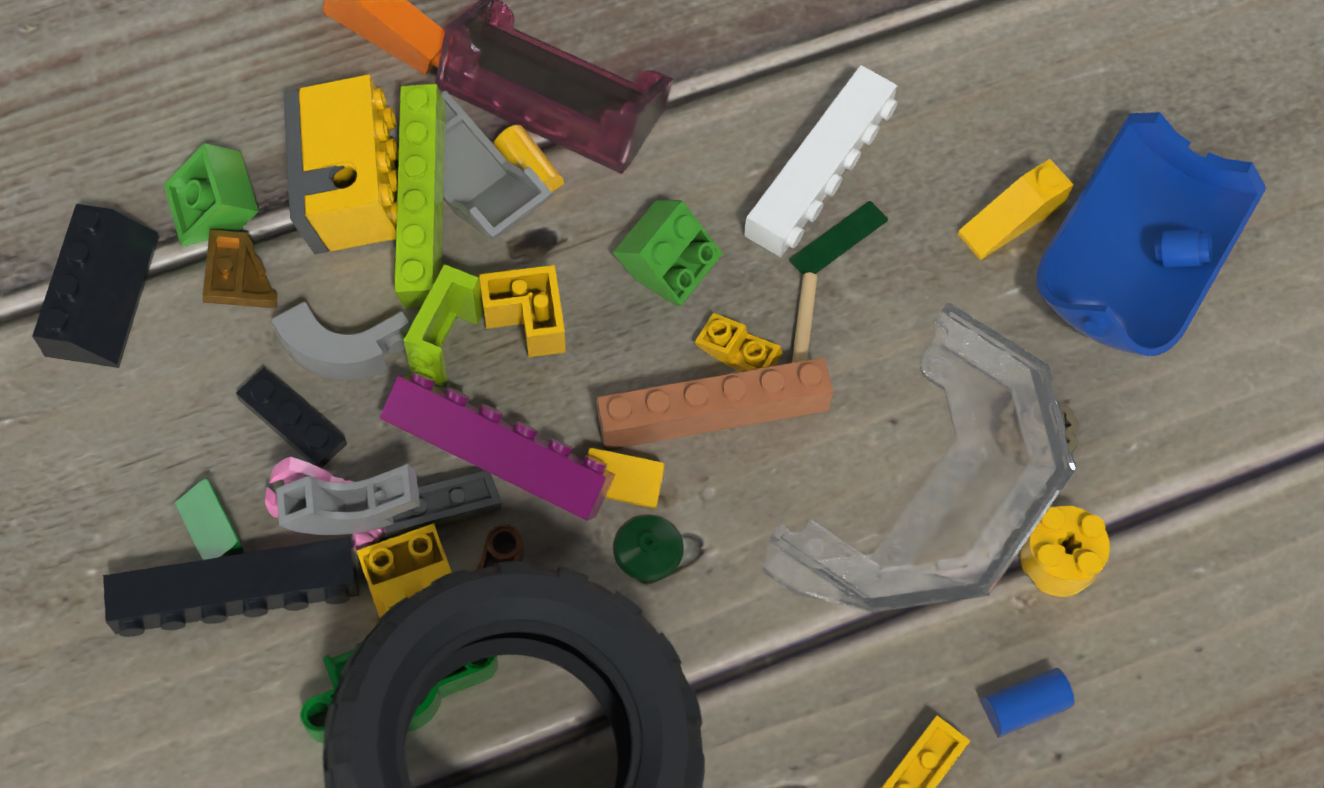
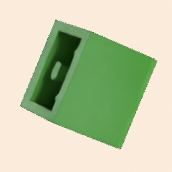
M655 200L613 252L633 279L676 306L683 305L723 254L682 200Z

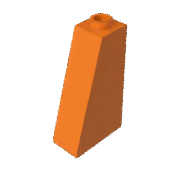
M324 0L322 11L326 15L424 75L433 66L439 69L451 54L448 47L452 36L407 0Z

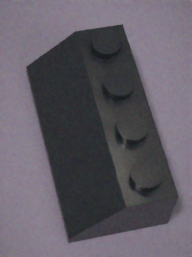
M82 204L75 205L32 335L45 357L115 368L120 367L159 240L158 233L114 209Z

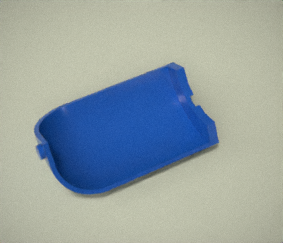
M1161 112L1129 114L1044 252L1037 270V286L1041 295L1051 308L1069 325L1105 346L1144 356H1156L1165 353L1181 339L1266 190V186L1253 162L1225 159L1210 152L1206 157L1196 154L1188 148L1191 142L1177 133ZM1201 229L1202 232H1211L1213 243L1211 262H1203L1202 266L1165 268L1163 261H1157L1155 242L1156 239L1162 238L1163 231Z

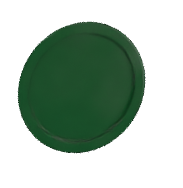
M645 514L629 519L618 529L613 541V554L618 566L630 577L641 581H656L669 576L679 566L684 552L683 539L678 529L670 521L657 515Z

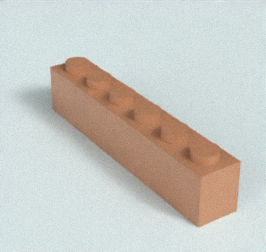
M825 357L597 397V419L603 447L607 451L829 411L834 391Z

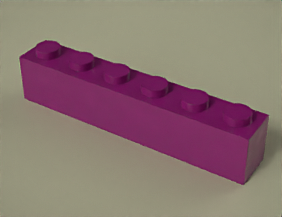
M414 371L412 375L397 376L380 419L586 521L597 516L615 477V474L606 470V463L588 455L582 459L572 454V447L560 440L551 438L550 442H547L537 437L538 431L525 423L516 421L515 425L504 421L502 420V412L487 405H481V408H478L468 403L469 397L460 391L447 388L445 392L433 386L435 380L425 374Z

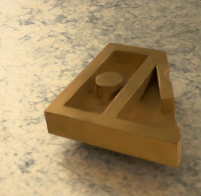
M209 230L203 303L277 309L278 297L276 292L271 289L266 278V271L261 260L257 258L254 252L255 247L248 233Z

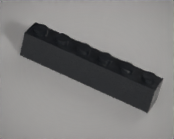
M349 537L103 575L105 620L115 634L123 637L139 636L147 629L159 627L163 630H178L184 628L186 623L197 621L216 624L226 621L229 616L241 614L246 617H260L266 615L268 610L279 608L298 611L309 607L311 603L323 601L327 604H341L349 601L350 597L359 596L355 554Z

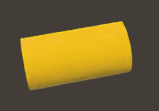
M510 126L498 135L494 146L507 161L522 170L530 167L551 192L564 185V179L523 126Z

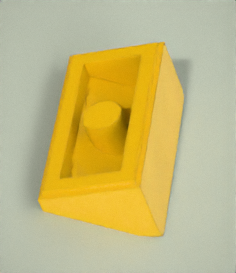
M588 448V456L603 461L607 464L606 470L615 474L605 499L656 509L664 477V463L596 448Z

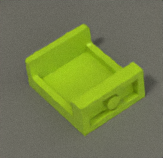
M444 264L403 340L411 375L416 371L435 380L434 384L441 387L446 386L448 376L442 346L457 318L478 326L484 314L479 277Z

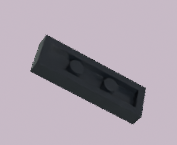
M265 368L260 370L236 392L240 402L307 461L321 469L347 445L346 439Z

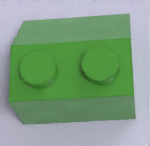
M204 143L164 184L179 242L183 246L207 241L209 239V230L238 232L259 212L241 151Z

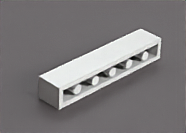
M860 65L746 217L744 236L779 257L783 256L788 247L794 249L804 234V229H802L808 220L814 222L820 214L824 205L822 201L826 195L833 196L842 182L841 175L845 169L851 171L858 162L861 155L859 150L864 143L870 145L879 131L878 124L881 120H888L892 116L898 103L894 100L897 85Z

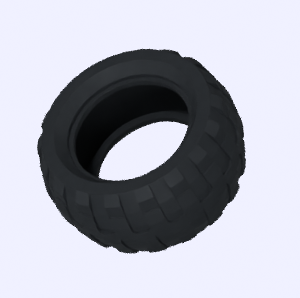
M511 561L495 563L493 567L470 572L468 569L460 570L432 581L431 585L417 592L410 598H403L392 606L378 620V624L365 637L363 642L357 645L348 658L325 721L323 748L325 788H412L405 763L404 744L409 725L416 710L432 688L447 675L468 663L491 656L523 655L548 661L574 675L593 693L608 717L616 742L617 775L614 788H702L705 775V756L702 753L701 726L703 723L701 710L695 691L692 687H689L680 665L682 662L673 645L663 632L659 634L652 624L641 615L642 610L620 592L616 591L614 594L603 586L589 581V576L572 569L558 567L557 570L546 567L530 566L529 562Z

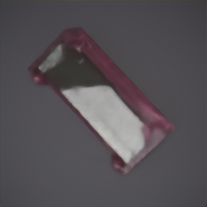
M479 0L446 26L435 83L440 90H446L452 96L515 125H521L524 129L620 174H623L628 169L666 108L673 78L654 70H647L637 78L636 83H633L514 29V14L511 8L500 0Z

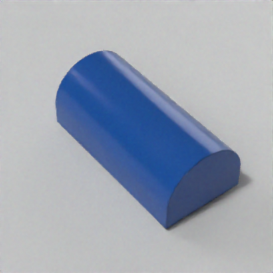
M1054 668L984 696L980 702L999 738L1072 708L1074 705V694L1065 674L1059 668Z

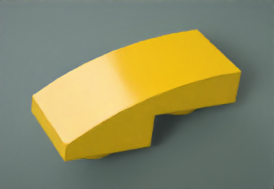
M716 313L711 315L695 341L696 346L739 372L776 366L783 354L780 345L748 333L745 324Z

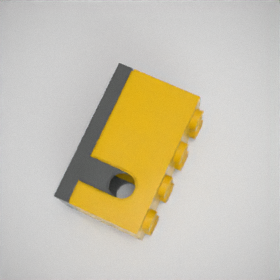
M370 74L303 87L300 88V91L299 89L284 91L290 220L313 253L320 254L329 252V250L336 251L396 239L398 170L395 169L394 160H398L399 149L395 138L391 136V130L397 128V121L393 108H387L383 89L381 87L377 88Z

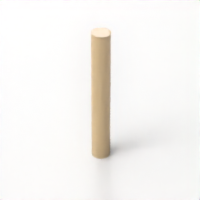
M805 273L802 278L792 363L808 359L817 286V275L814 273Z

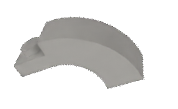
M408 464L357 482H325L309 475L276 488L279 526L307 534L343 535L371 531L394 524L393 516L420 506L416 470Z

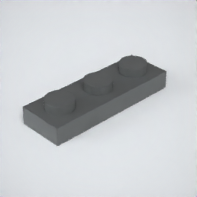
M484 470L418 487L420 506L393 516L394 524L382 529L386 540L433 523L435 527L499 511L501 510L502 502L491 473Z

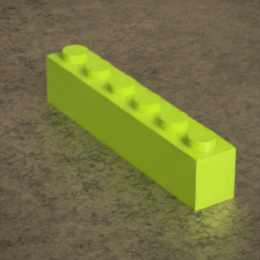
M437 84L400 87L395 294L404 308L422 307L442 269L446 104Z

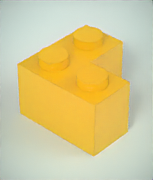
M555 265L479 274L486 329L524 324L528 358L566 353L565 328Z

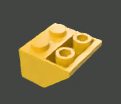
M434 523L356 551L379 618L403 598H410L417 592L430 586L432 581L452 573Z

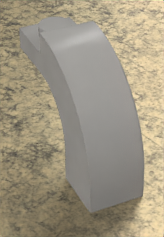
M305 302L271 319L278 340L296 363L316 375L336 380L363 379L388 370L384 356L389 353H398L405 348L403 340L410 329L409 321L403 312H400L364 332L352 335L337 334L325 329L316 320Z

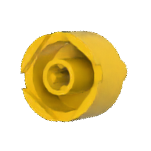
M1074 506L1047 508L1036 519L1022 543L1020 563L1025 574L1029 575L1035 582L1034 585L1040 591L1056 597H1070L1092 584L1105 566L1110 553V541L1103 519Z

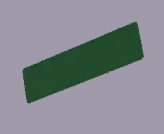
M868 201L792 256L789 261L802 275L805 273L816 274L885 224L888 218L872 201Z

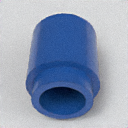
M1201 229L1163 231L1162 238L1156 239L1155 242L1157 261H1163L1165 268L1202 266L1203 262H1211L1213 256L1211 232H1202Z

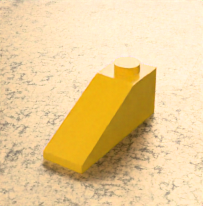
M1048 159L1021 176L958 231V235L979 260H982L1063 208L1074 184L1051 159Z

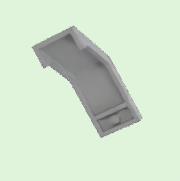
M445 90L441 93L446 104L444 201L457 216L490 239L495 240L550 199L553 193L530 167L522 170L507 161ZM399 124L396 129L391 130V136L395 138L398 147Z

